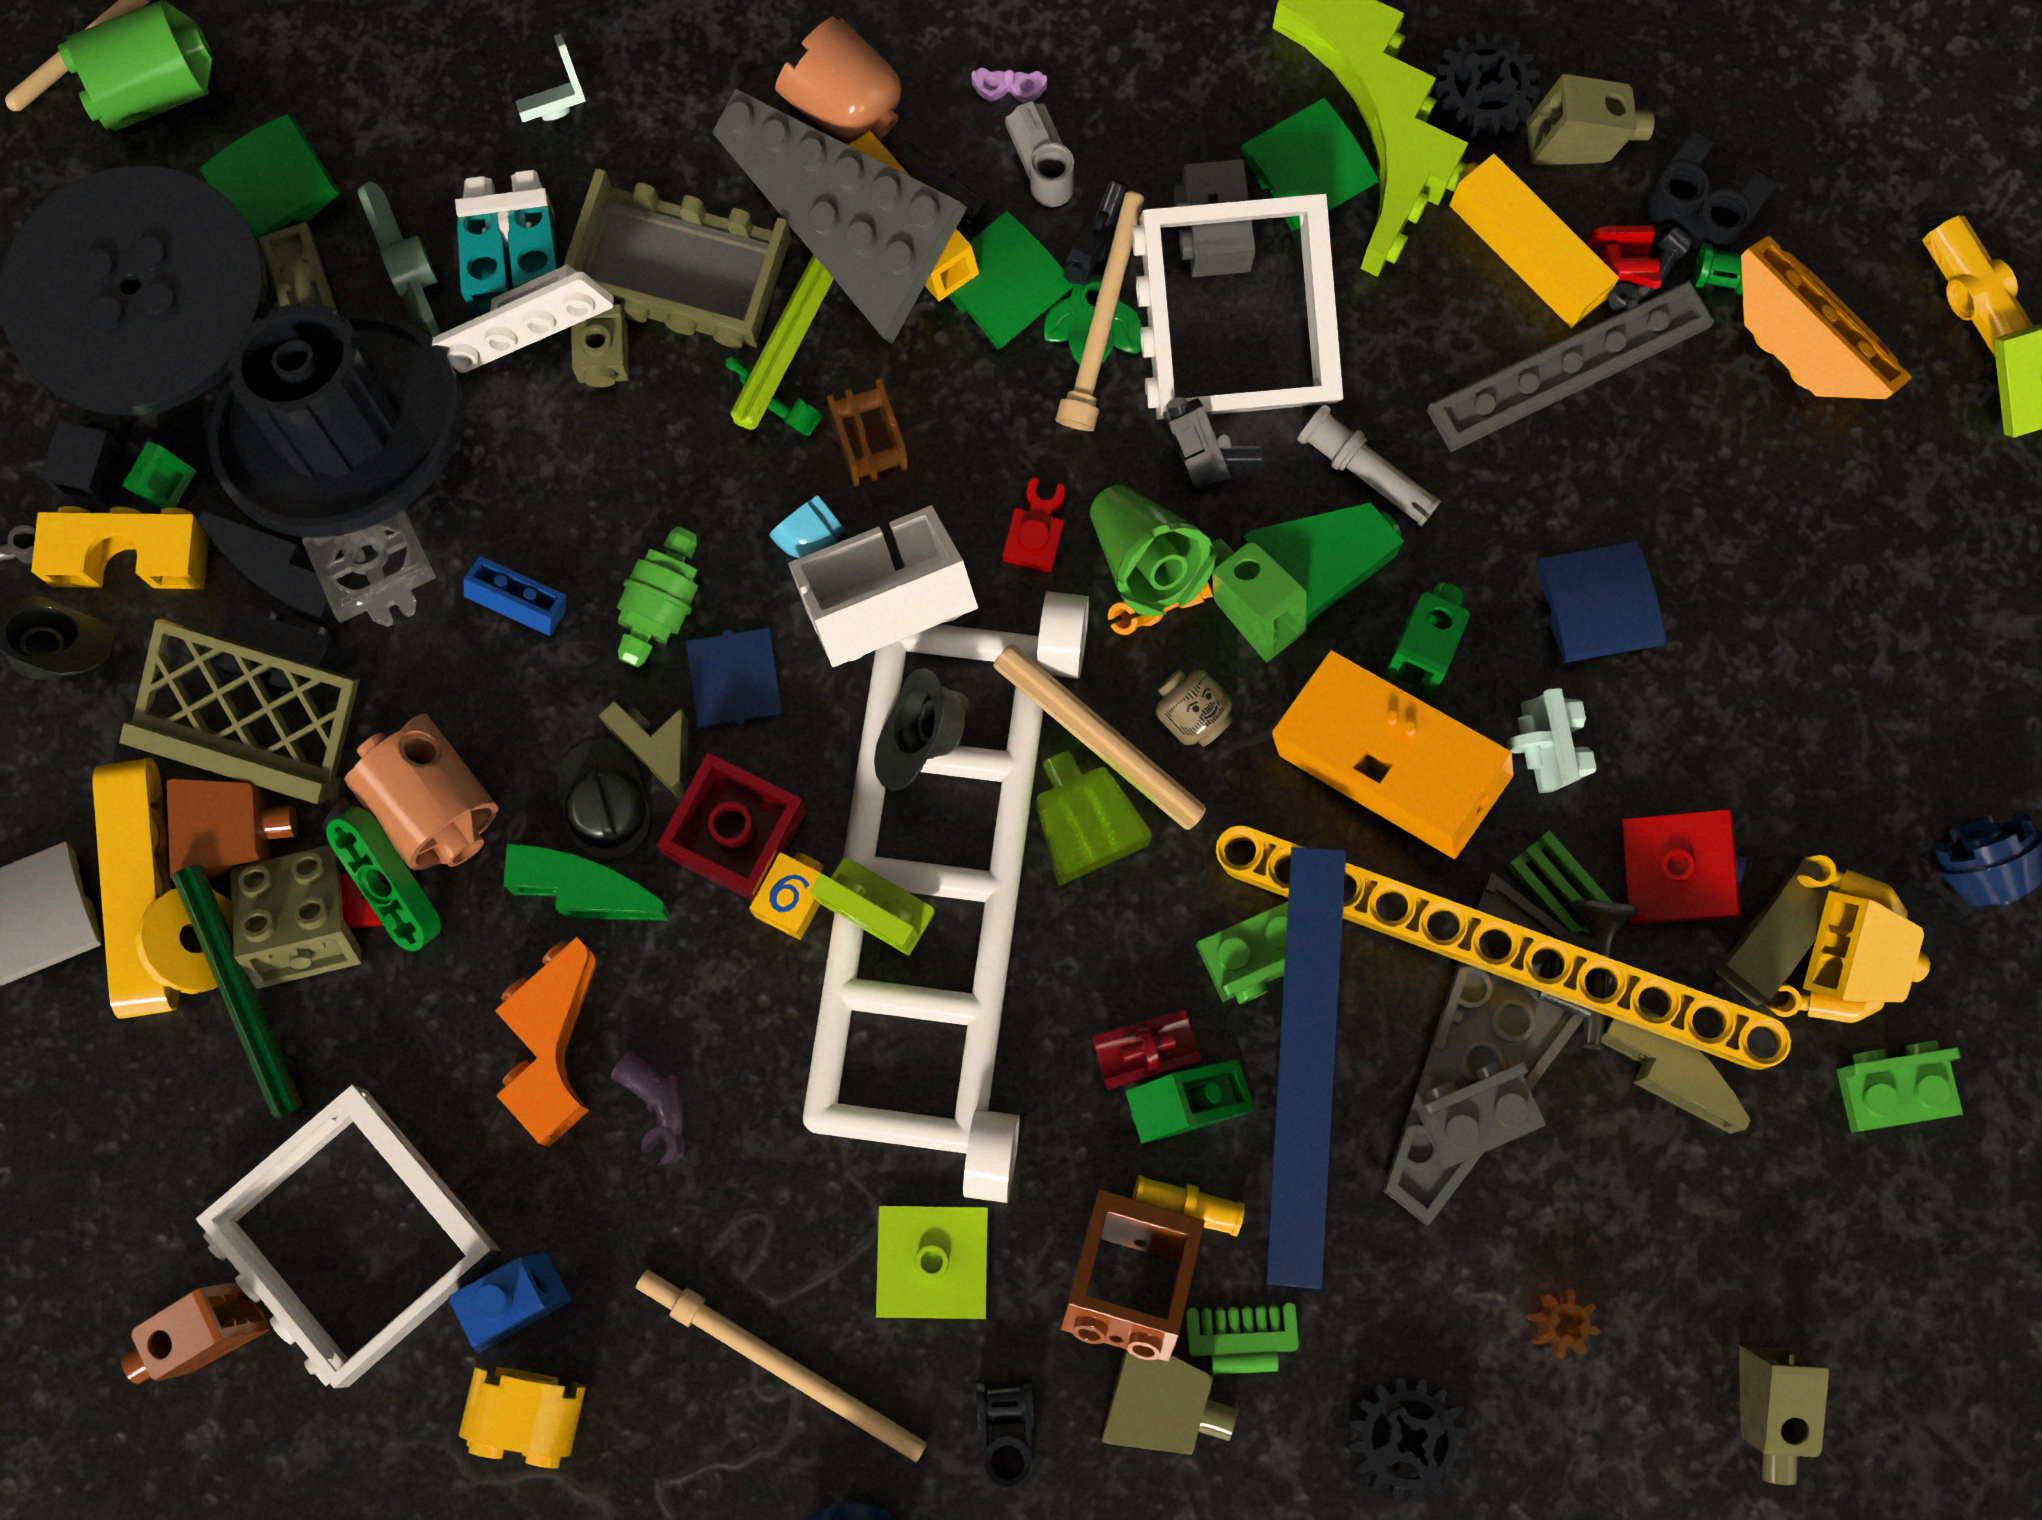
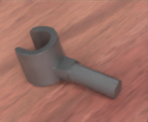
M28 525L15 527L8 535V544L0 546V561L17 557L21 562L32 563L34 546H30L27 549H20V546L27 540H34L36 530Z

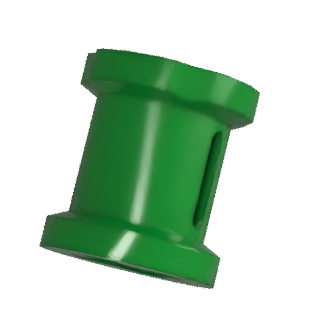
M1703 242L1695 262L1693 286L1702 288L1705 284L1728 287L1733 288L1735 294L1743 295L1742 254L1713 249V244Z

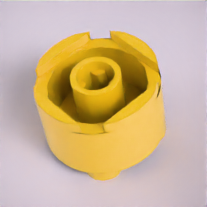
M476 1365L459 1431V1436L467 1440L468 1453L486 1458L502 1459L504 1450L522 1453L526 1457L525 1463L558 1469L561 1457L571 1456L586 1386L572 1381L571 1390L567 1392L565 1391V1386L557 1385L558 1377L505 1367H497L494 1378L486 1377L487 1370L485 1365Z

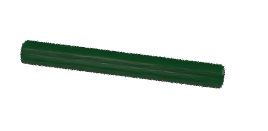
M197 864L182 868L173 874L172 879L270 1112L275 1118L293 1113L301 1108L302 1101L249 975L244 972L242 965H239L234 958L233 937L203 867Z

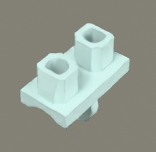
M1562 688L1547 689L1543 692V695L1521 703L1523 716L1518 718L1521 735L1507 740L1509 751L1512 753H1525L1527 768L1534 769L1539 793L1554 792L1594 773L1597 769L1593 751L1589 747H1574L1571 732L1584 727L1586 720L1583 702L1577 699L1564 698Z

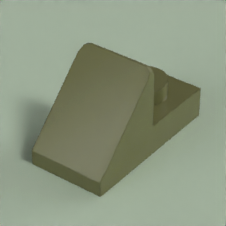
M615 701L599 715L605 726L679 799L686 792L688 719L683 710H678L650 737L649 734L655 729L638 710L632 707L626 713Z

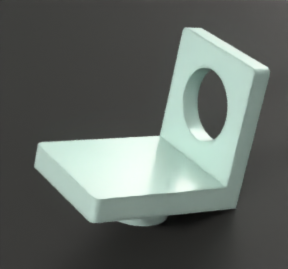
M561 33L554 35L570 83L516 100L522 122L541 116L545 121L558 119L571 111L570 106L586 101Z

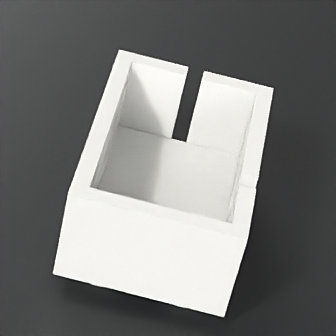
M932 505L889 522L904 566L902 569L895 571L880 527L788 563L805 609L832 667L857 660L867 653L894 642L906 640L916 633L943 622L953 621L963 614L978 609L963 559Z

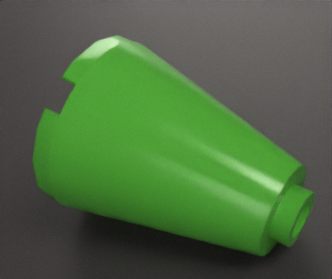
M1110 486L1098 494L1091 505L1090 517L1118 592L1127 606L1141 615L1160 616L1166 614L1163 608L1177 602L1181 607L1190 603L1206 586L1214 570V559L1210 555L1212 543L1209 537L1199 527L1128 486Z

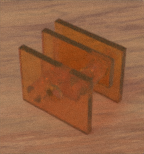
M881 379L875 381V389L853 395L852 390L848 389L845 390L846 398L837 401L834 400L833 394L826 396L830 418L854 487L860 485L859 478L870 475L872 481L878 480L877 472L900 465L902 471L908 470L906 448ZM879 407L893 448L871 454L860 413ZM847 417L851 419L864 456L856 460L841 420Z

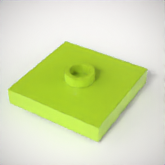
M2038 324L1993 338L2004 435L2013 438L2042 429V324Z
M879 1206L876 1318L986 1319L988 1207Z

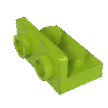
M847 857L842 859L831 878L820 873L810 890V893L819 904L908 956L935 914L931 905Z

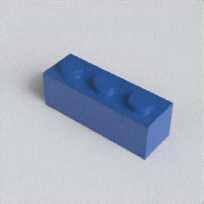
M482 556L477 558L464 577L465 598L548 636L552 635L566 613L567 595Z

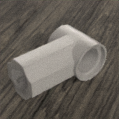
M1030 101L1017 106L1010 115L1005 117V124L1029 177L1031 195L1036 202L1043 206H1061L1068 202L1074 190L1073 154L1067 147L1063 146L1044 103L1037 104L1034 101ZM1052 172L1060 174V176L1054 178L1045 177L1044 175Z

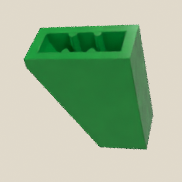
M1370 502L1251 530L1242 537L1239 549L1249 542L1256 543L1307 591V626L1394 559L1404 540L1400 537L1401 530L1396 521L1384 511L1379 513Z

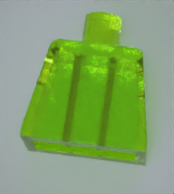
M1071 751L1057 754L1042 764L1053 788L1037 796L1036 807L1059 886L1149 846L1152 838L1150 829L1105 767H1099L1082 775Z

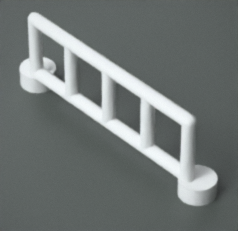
M1047 591L1043 604L1039 636L939 624L916 633L906 640L894 642L877 649L874 655L843 858L852 859L908 893L985 902L972 993L857 979L864 930L834 913L804 1105L803 1122L809 1131L817 1134L966 1153L963 1196L967 1198L1008 1203L1014 1176L1020 1117L1015 1114L988 1111L1043 709L1015 686L1006 751L958 745L948 755L927 759L920 771L923 773L1002 782L989 871L875 857L886 789L880 784L875 774L874 757L876 744L901 691L906 652L995 662L996 658L1008 645L1014 644L1051 676L1079 679L1084 658L1089 614V596ZM852 1010L968 1025L954 1119L838 1103Z

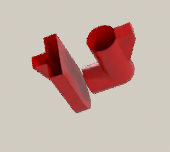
M1653 225L1605 226L1593 230L1587 236L1585 244L1619 277L1618 281H1631L1649 288H1660L1662 280L1659 273V259L1657 257H1648L1655 233Z

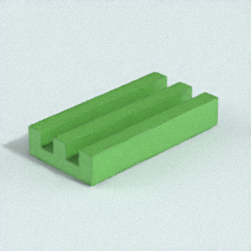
M1549 830L1511 861L1507 867L1556 922L1569 932L1584 931L1590 933L1588 925L1586 924L1581 928L1526 865L1529 860H1532L1572 907L1573 901L1583 900L1541 852L1545 849L1589 900L1612 902ZM1575 909V911H1576V912L1582 917V919L1585 921L1584 917L1580 914V912Z

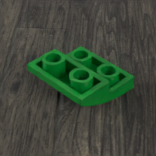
M1325 98L1320 99L1240 146L1262 190L1269 188L1274 198L1326 194L1327 208L1330 211L1379 182L1377 175L1356 139ZM1299 216L1284 217L1291 231L1300 228Z
M288 114L272 120L239 138L199 168L208 184L220 191L239 210L255 234L259 245L258 237L281 230L292 220L301 223L308 222L340 194L297 122Z
M1006 211L969 242L973 249L979 274L952 292L948 297L962 314L966 311L999 350L1076 284L1068 282L1063 277L1064 269L1018 220Z

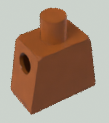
M186 779L167 780L170 879H172L176 871L193 864L203 867L209 883L229 878L231 870L235 867L271 859V839L296 837L298 834V816L295 807L290 805L269 808L267 793L256 785L241 782Z
M237 1282L202 1287L192 1291L133 1328L131 1337L136 1348L121 1357V1365L125 1375L135 1384H140L149 1378H152L154 1381L182 1376L202 1368L266 1333L271 1328L259 1302L251 1300L241 1290Z

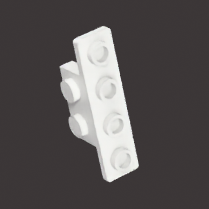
M567 264L492 298L490 312L433 337L432 346L439 345L451 366L459 372L465 373L613 308L614 297L584 272H576Z

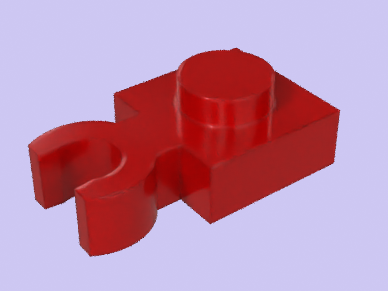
M1032 478L1026 490V501L1030 511L1015 508L1003 551V562L1052 573L1064 528V520L1051 516L1057 513L1064 504L1065 487L1062 484H1058L1055 496L1050 500H1042L1036 494L1038 491V479Z

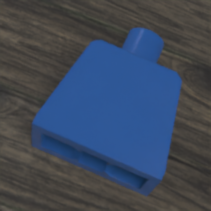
M548 1252L514 1259L448 1297L473 1349L477 1353L486 1350L572 1301ZM532 1273H534V1275L539 1280L542 1287V1291L535 1283Z

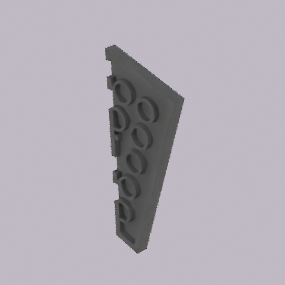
M735 89L712 133L780 215L787 220L790 227L879 334L893 344L967 207L958 200Z
M1493 872L1487 875L1476 910L1555 939H1559L1561 936L1569 933L1566 928ZM1497 932L1487 933L1479 942L1482 953L1494 960L1504 958L1511 949L1510 942L1506 936ZM1549 951L1539 952L1532 958L1533 970L1538 976L1545 979ZM1460 961L1458 962L1383 1188L1387 1195L1425 1225L1431 1224L1482 1156V1154H1479L1452 1167L1443 1169L1416 1110L1430 1103L1426 1092L1455 1079L1460 1089L1479 1082L1476 1070L1504 1058L1510 1068L1525 1062L1529 1072L1523 1074L1531 1090L1584 1020V1018L1577 1016L1575 1013L1567 1012L1566 1009L1562 1010L1561 1007L1557 1008L1556 1005L1552 1006L1551 1003L1538 1000L1541 992L1539 990ZM1588 974L1585 976V986H1586V989H1587ZM1610 976L1609 985H1610V984L1612 983V981H1613V978H1612L1611 976Z

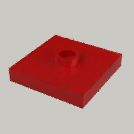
M1731 810L1622 819L1628 905L1638 907V914L1631 917L1629 923L1632 925L1741 917L1734 823Z

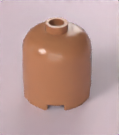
M832 16L818 25L802 41L801 44L808 51L800 59L796 67L786 62L776 81L775 90L823 132L845 144L857 140L868 131H871L878 139H881L893 128L898 120V115L894 111L901 95L900 79L893 68L842 18L837 20Z

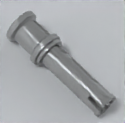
M1325 404L1322 405L1307 423L1297 440L1303 445L1309 442L1332 460L1331 466L1334 469L1344 471L1347 468L1417 521V524L1422 527L1442 500L1435 498L1365 444L1367 439L1364 437V433L1360 430L1351 431L1330 415L1331 408Z

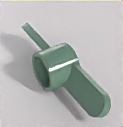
M368 181L359 187L358 195L380 247L385 267L396 291L403 299L412 324L433 338L441 333L422 289L438 283L431 261L418 235L406 240L403 239L385 193L376 183Z

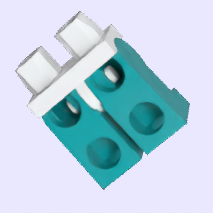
M534 170L516 172L511 176L513 192L495 194V186L491 178L484 176L466 178L463 198L455 199L456 213L458 215L461 293L472 314L490 312L492 298L560 268L554 210L546 189L542 188L538 174Z

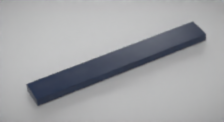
M1291 847L1267 1284L1322 1289L1346 850Z

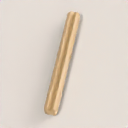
M1010 644L1000 653L993 664L1000 674L1180 826L1190 830L1201 820L1206 810L1204 804L1016 645Z

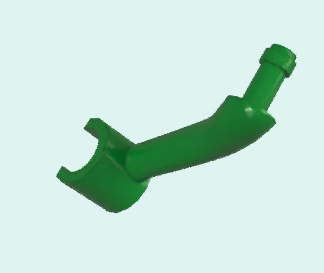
M729 357L725 363L728 369L740 374L739 379L745 385L754 366L751 364L744 366L734 357ZM773 395L767 407L783 418L785 423L805 436H810L823 416L822 413L800 398L797 399L793 407H790Z

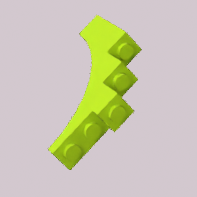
M1279 0L1272 28L1305 47L1333 72L1354 99L1370 132L1378 163L1380 202L1375 230L1360 269L1378 277L1386 261L1393 264L1397 262L1408 239V236L1401 234L1408 220L1417 224L1428 201L1439 205L1447 189L1455 192L1458 183L1466 171L1464 168L1468 166V164L1461 162L1468 143L1427 123L1437 102L1436 99L1430 97L1436 77L1396 59L1405 40V35L1399 33L1404 17L1403 12L1377 0Z

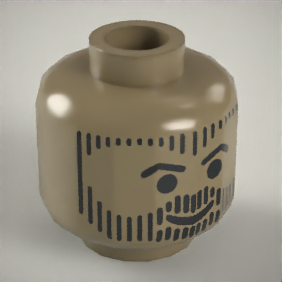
M1179 669L1157 689L1163 698L1156 707V715L1173 735L1185 745H1193L1199 742L1202 747H1205L1216 739L1233 721V718L1229 715L1233 706L1231 697L1205 670L1198 669L1185 675Z

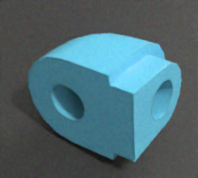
M816 495L776 526L769 536L788 555L801 558L839 543L837 539L847 531L825 502Z

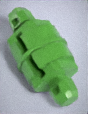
M678 526L674 528L663 545L666 553L662 554L649 549L644 560H637L629 580L624 581L625 590L617 605V608L621 610L618 624L630 629L631 632L629 635L624 634L618 649L619 660L639 668L645 663L653 648L649 644L650 640L653 639L667 644L671 633L678 634L686 614L691 613L692 608L690 605L698 589V585L694 583L697 569L685 564V561L692 560L697 546V536L693 532Z

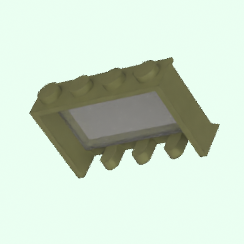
M596 168L563 266L568 264L576 272H584L614 297L613 305L620 304L623 314L627 319L636 322H646L647 318L664 322L669 329L680 334L694 335V332L697 331L712 335L715 341L727 347L741 348L745 344L757 348L760 332L787 249L793 241L786 219L777 217L773 231L753 226L750 214L738 208L731 209L727 219L706 213L703 202L693 196L685 195L681 206L659 200L656 190L645 183H636L633 193L613 188L606 171Z

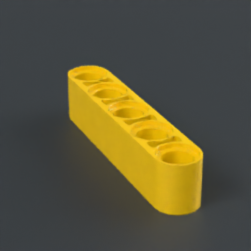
M153 758L99 765L93 771V795L108 989L112 1010L119 1019L174 1011L179 1005V990L173 989L170 986L164 987L152 979L141 965L135 945L136 930L140 926V920L145 909L153 901L171 890L160 772Z

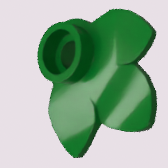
M1092 274L1086 286L1076 284L1072 288L1070 297L1054 304L1045 318V341L1064 342L1069 340L1071 353L1079 366L1095 306L1087 302L1086 295L1090 291H1100L1103 275ZM1120 294L1101 364L1109 356L1113 346L1131 354H1138L1141 349V320L1134 309L1120 301Z

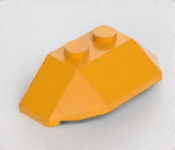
M1769 235L1749 247L1741 255L1744 325L1754 334V339L1759 347L1768 353L1774 354L1789 369L1791 378L1799 386L1809 389L1815 396L1887 399L1912 378L1904 367L1899 366L1897 358L1884 342L1810 269L1791 253L1781 250V246Z

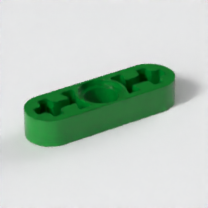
M351 807L330 821L327 825L326 834L332 849L391 938L400 947L409 951H417L435 938L441 930V921L436 910L373 815L363 808ZM377 870L387 878L391 888L380 879Z

